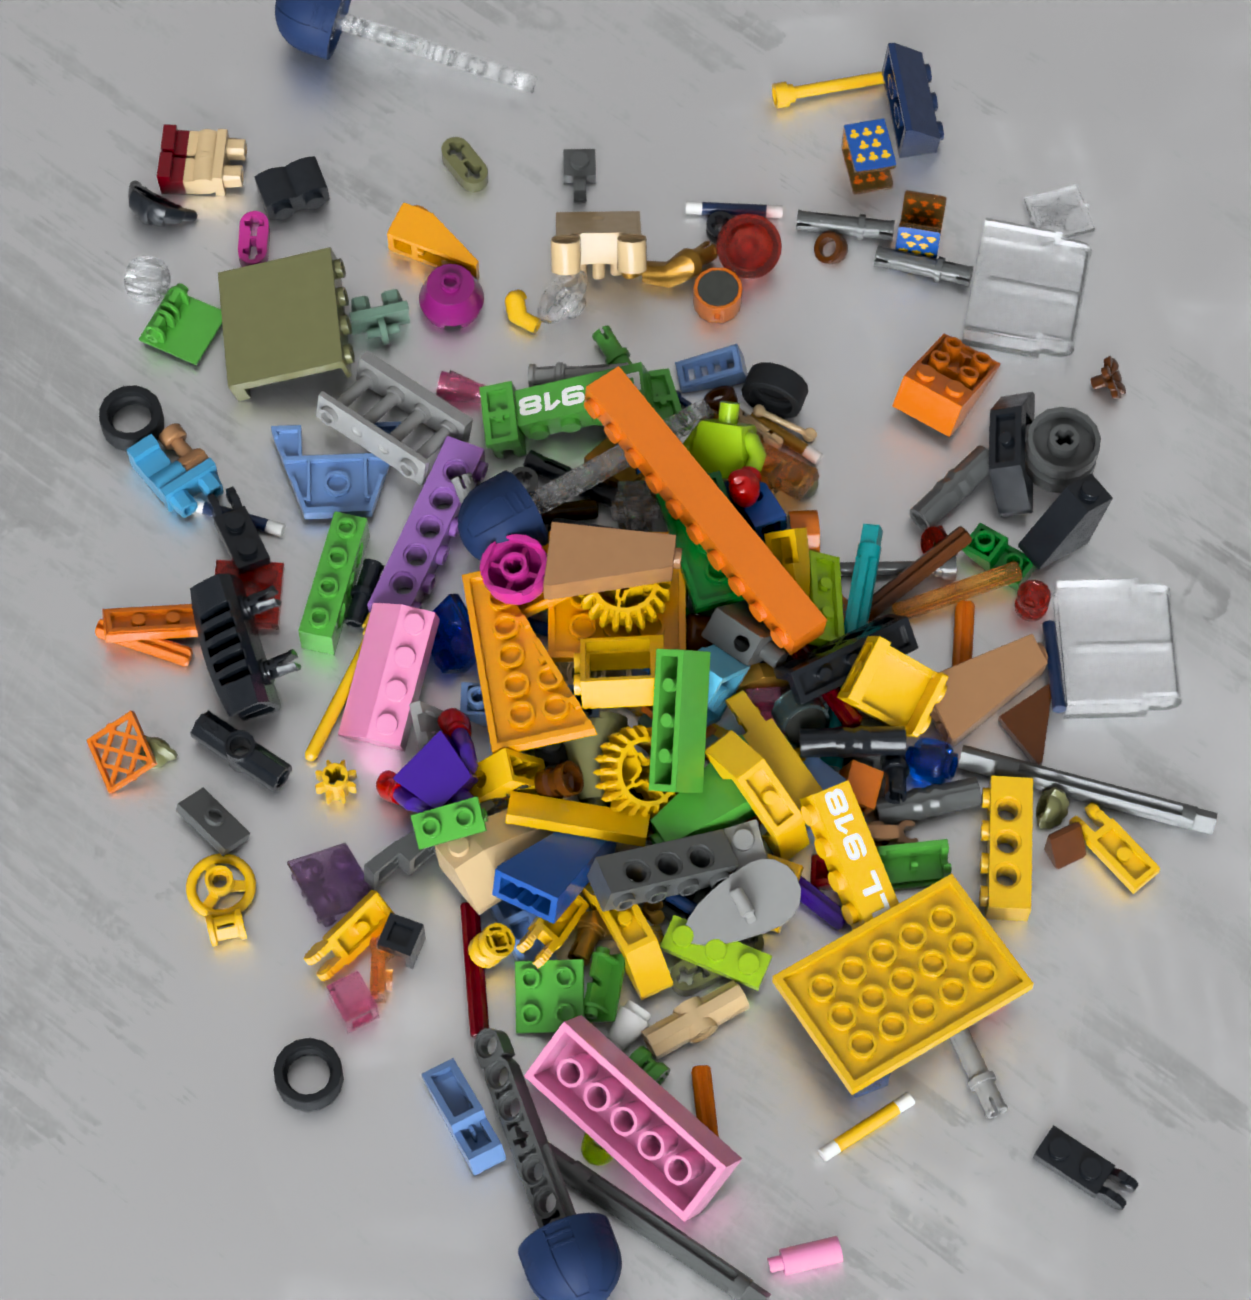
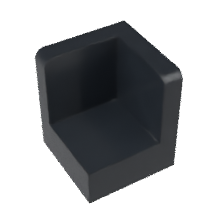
M390 912L377 943L378 949L404 958L406 967L413 969L426 939L424 924Z

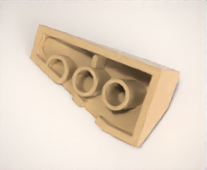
M507 809L488 816V821L485 822L487 831L435 845L440 869L478 915L502 901V899L492 895L495 869L503 862L551 835L554 831L505 823Z

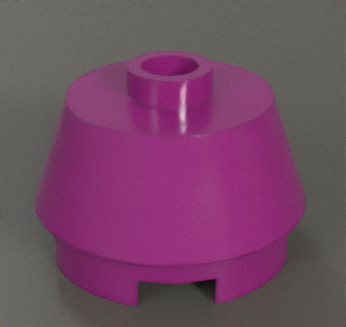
M445 264L434 269L422 285L419 293V304L423 313L432 324L442 329H445V326L461 325L463 328L470 325L478 317L484 303V292L478 280L466 268L457 264Z

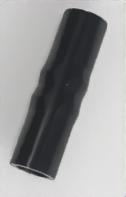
M842 725L834 728H799L800 758H848L852 756L864 758L868 756L906 755L905 726L869 727L858 725L849 727Z

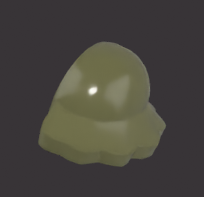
M145 735L157 762V765L153 768H160L167 762L176 760L178 754L170 748L165 740ZM141 747L139 755L146 756L143 747ZM140 760L144 765L146 764V761Z
M1053 787L1041 794L1036 807L1037 826L1039 828L1052 829L1054 826L1060 825L1062 819L1068 815L1067 807L1070 802L1063 790Z

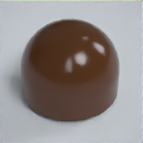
M826 231L816 239L814 253L819 261L826 264H836L845 259L848 253V244L846 239L839 233ZM835 241V252L831 256L826 257L823 254V247L828 242Z
M720 386L712 389L705 395L703 402L707 411L712 416L718 418L720 401L738 403L733 387ZM718 396H723L720 399L714 400Z

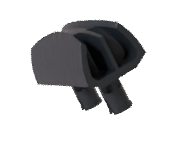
M229 573L216 574L190 588L193 615L203 657L217 694L228 715L235 716L238 714L243 721H247L279 711L281 704L274 681L278 677L301 670V665L295 662L289 663L298 658L294 649L267 660L254 620L256 614L281 606L280 600L271 598L278 594L277 589L272 585L247 596L242 579Z

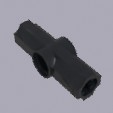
M209 710L200 715L190 732L192 738L227 760L233 770L245 772L273 792L282 788L292 771L290 764L255 742L254 737L249 732L237 730ZM240 747L249 749L244 755L233 754Z

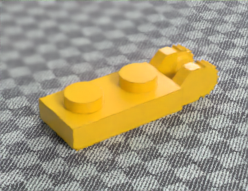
M1091 802L1085 807L1088 817L1099 827L1096 832L1076 815L1069 820V824L1074 822L1080 823L1084 841H1086L1085 844L1133 894L1160 872L1158 864L1113 818L1110 819L1096 804Z
M371 890L322 937V941L315 943L305 953L303 959L308 965H313L332 950L336 956L327 960L316 974L321 981L325 982L331 979L334 974L345 965H349L382 933L390 912H394L377 891Z
M578 895L555 924L536 916L527 928L529 931L520 940L516 948L523 953L529 950L538 938L545 947L535 956L533 964L540 968L563 945L590 904Z

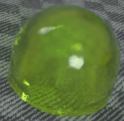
M587 1133L584 1134L581 1142V1153L588 1163L595 1166H603L613 1160V1157L605 1149L594 1143V1140Z

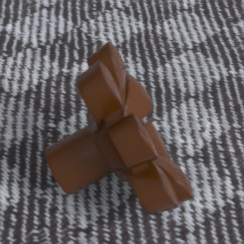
M1111 355L1104 358V367L1101 368L1102 374L1091 377V384L1094 390L1103 387L1108 388L1112 398L1118 399L1121 398V394H1126V388L1123 383L1119 382L1122 381L1120 371L1118 370L1119 364Z

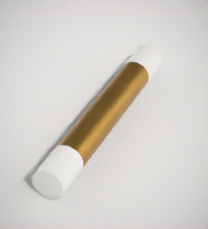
M742 401L740 402V408L745 411L744 415L746 417L748 414L768 427L770 429L769 433L775 432L784 439V445L815 465L821 461L823 453L772 420L763 416L756 417L753 414L752 407Z

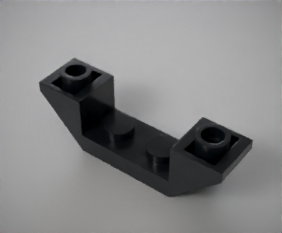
M1033 392L1001 396L990 410L989 474L998 513L1001 517L1033 513V481L1025 472L1026 425L1032 424L1035 413V394Z

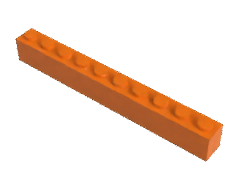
M618 366L586 386L584 407L587 413L593 419L597 418L604 426L608 439L613 444L618 443L624 450L627 462L632 468H638L645 476L648 488L654 494L659 493L666 502L665 505L669 514L677 520L679 518L686 527V532L691 541L696 545L700 544L707 552V558L713 568L717 571L721 570L728 578L731 590L737 596L742 595L749 604V610L758 622H764L770 630L774 643L779 648L784 647L791 656L821 636L827 623L825 616L623 370Z

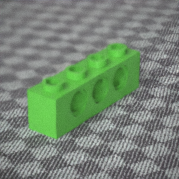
M334 512L298 630L301 648L335 655L344 625L343 621L347 615L352 598L350 592L352 586L356 585L370 538L367 518Z

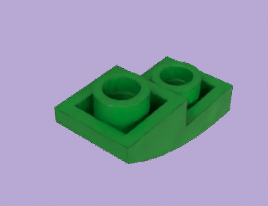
M979 523L970 535L972 538L971 543L963 548L962 551L988 573L1019 592L1036 567L1023 552L1008 545V537Z

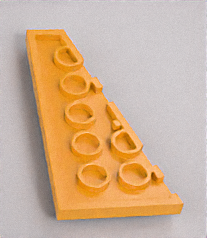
M480 571L463 574L462 580L492 753L494 754L503 748L520 752L597 735L592 722L587 718L579 701L572 694L559 669L539 637L534 633L529 621L518 605L505 604L495 599L485 587Z

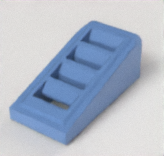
M738 344L675 362L682 393L741 384L745 382L748 375L745 359ZM734 363V367L729 369L728 364ZM720 365L721 371L716 372L715 366ZM707 367V376H703L701 368ZM689 369H694L696 379L690 380Z

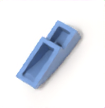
M454 1058L422 1073L421 1076L473 1175L475 1176L506 1160L502 1143L487 1120L483 1107Z

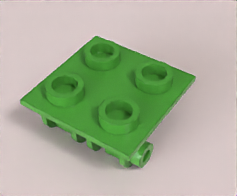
M178 283L168 290L139 337V341L197 366L222 325L221 309L188 296L189 289L185 285Z
M584 959L547 960L540 968H537L533 961H515L516 1033L556 1032L564 1021L580 1015L585 1018Z

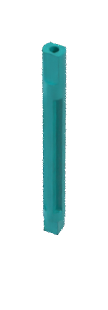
M863 524L844 620L845 634L868 624L881 554L883 530L880 525ZM829 707L825 728L842 726V723ZM820 757L822 761L835 771H840L843 767L844 758Z

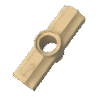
M732 980L702 998L694 996L682 1002L673 1010V1014L641 1031V1036L647 1049L658 1060L689 1042L695 1044L708 1038L718 1029L719 1025L749 1009V1003L740 985Z

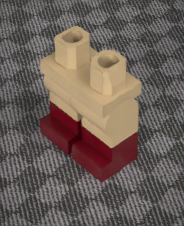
M164 124L157 170V180L161 194L215 193L216 195L226 196L227 187H243V166L229 164L230 160H246L247 144L245 139L229 138L227 129H218V132L210 129L187 131L178 130L177 125Z

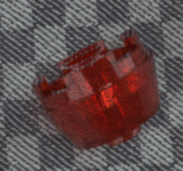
M741 214L730 219L723 226L717 238V254L724 268L736 273L739 278L755 279L766 275L775 267L781 255L782 244L778 230L768 219L757 214Z

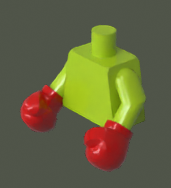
M720 401L718 419L700 420L683 445L707 474L720 471L722 478L728 479L730 496L735 504L742 508L750 507L755 504L759 497L762 479L761 470L767 454L757 434L755 425L738 422L740 403Z

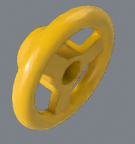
M218 853L203 858L192 868L186 882V895L189 903L204 917L210 914L212 917L234 913L235 908L239 907L242 913L251 904L256 892V878L253 870L243 859L232 854L222 856ZM216 864H229L241 871L245 880H234L229 868ZM203 871H206L205 884L209 895L202 903L198 897L196 886L198 878ZM218 881L226 882L223 887L215 886ZM230 892H245L241 900L232 907L214 909L220 898L227 896Z

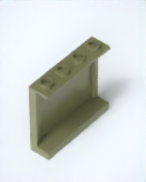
M331 247L218 272L228 388L238 402L251 399L250 388L342 368L347 378L352 377L351 364L355 363V355L352 345L348 344V335L352 334V327L348 315H345V306L349 305L346 288L342 287L341 279L346 277L343 260L341 258L337 259Z

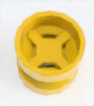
M501 923L490 924L470 941L468 946L469 956L479 967H494L514 950L515 937L507 926Z

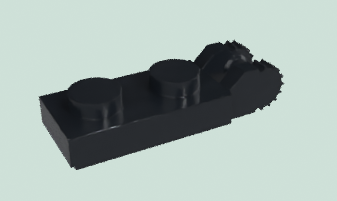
M232 486L226 489V498L233 509L226 513H222L220 503L214 493L206 496L208 506L213 515L214 525L238 575L271 564L270 556L246 507L242 506L235 488Z
M1054 1125L1033 1156L1036 1161L1094 1199L1098 1197L1118 1210H1123L1127 1201L1112 1189L1104 1187L1103 1185L1106 1180L1110 1179L1130 1192H1134L1138 1187V1182L1123 1170L1115 1168L1116 1165Z

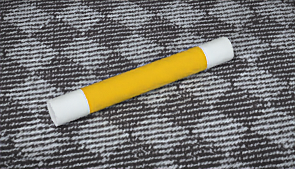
M909 1092L904 1093L818 1149L821 1158L827 1162L913 1106L915 1101Z

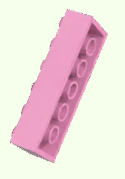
M582 1015L562 1023L524 1075L529 1082L684 1222L702 1213L742 1160L736 1152Z

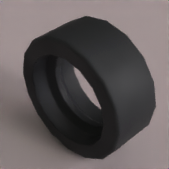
M760 362L753 365L749 370L741 391L744 400L751 407L754 408L755 405L761 404L765 407L766 411L783 419H790L796 417L801 411L808 394V385L799 374L783 365Z
M137 385L120 387L107 395L99 408V421L106 440L116 449L127 452L126 449L150 434L158 440L160 433L164 430V415L157 396L146 388ZM128 405L144 406L151 413V421L146 427L129 433L115 429L112 418L118 410Z
M314 1038L299 1039L285 1046L277 1056L273 1069L276 1088L283 1101L294 1109L307 1112L320 1110L331 1104L341 1092L344 1081L341 1060L334 1048L326 1042ZM307 1055L319 1056L326 1061L330 1069L329 1081L324 1089L307 1095L292 1089L288 1082L287 1073L293 1061Z

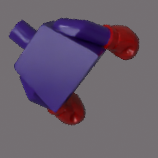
M450 708L441 712L437 722L442 731H439L398 773L386 770L379 775L376 789L383 800L401 805L408 811L420 813L474 797L469 790L479 780L475 774L478 762L474 743L471 739V722L467 715L457 708Z

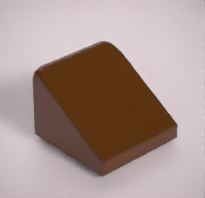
M1074 822L1048 835L1044 850L1056 869L1065 867L1086 855L1082 827L1079 822Z

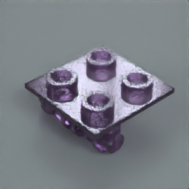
M346 842L287 862L292 871L291 878L297 881L302 890L301 895L304 898H308L306 900L307 905L313 907L317 915V922L323 923L324 927L333 925L337 921L335 915L350 911L371 890H374L364 880V872Z

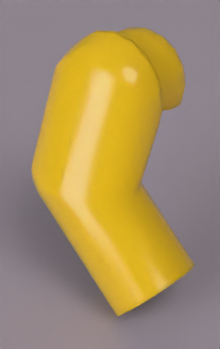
M519 289L510 291L505 298V307L509 321L535 334L539 330L542 320L527 312L525 305L527 296L525 292Z

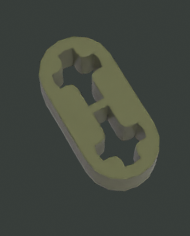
M460 137L447 139L441 147L444 165L465 190L470 192L483 190L488 184V168L465 139ZM450 151L461 152L462 160L456 154L450 155ZM468 168L474 175L479 174V178L475 179L473 176L468 178Z

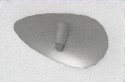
M759 859L747 863L715 887L689 916L686 926L690 927L694 934L691 944L706 946L712 939H719L725 944L764 934L784 925L795 915L800 905L801 887L797 876L787 865L777 860Z

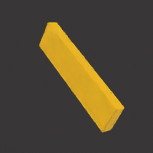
M511 791L505 823L644 847L650 814L645 818L640 812H636L634 816L628 817L625 810L614 812L611 810V807Z

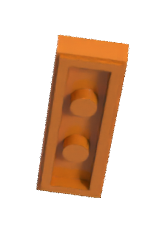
M192 604L102 609L106 643L198 637Z

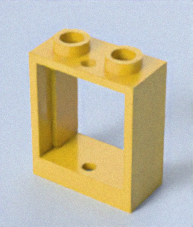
M664 635L580 639V653H574V695H581L582 709L653 706L656 649H664ZM650 668L651 675L591 678V671Z

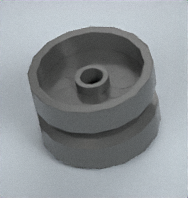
M1056 407L1047 409L1036 416L1029 427L1025 442V472L1033 483L1048 492L1062 493L1067 486L1091 473L1093 474L1101 443V436L1097 425L1088 415L1074 408Z

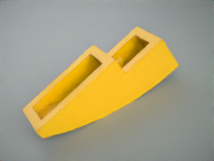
M807 528L764 533L766 546L810 598V557Z

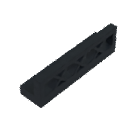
M889 613L794 658L773 670L777 679L789 682L796 703L805 704L844 684L868 636H881L891 642V647L905 655L919 647L908 617Z

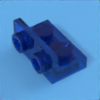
M449 594L432 611L437 614L440 621L431 654L434 658V663L442 673H466L476 663L468 610L459 594Z

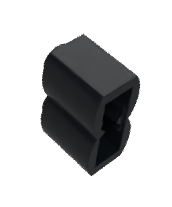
M315 156L301 158L289 163L285 167L271 168L254 176L258 193L269 219H287L299 209H317L330 199L328 187Z

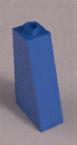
M554 832L503 862L495 869L492 895L555 924L589 883L587 875L595 857L615 853L617 842Z

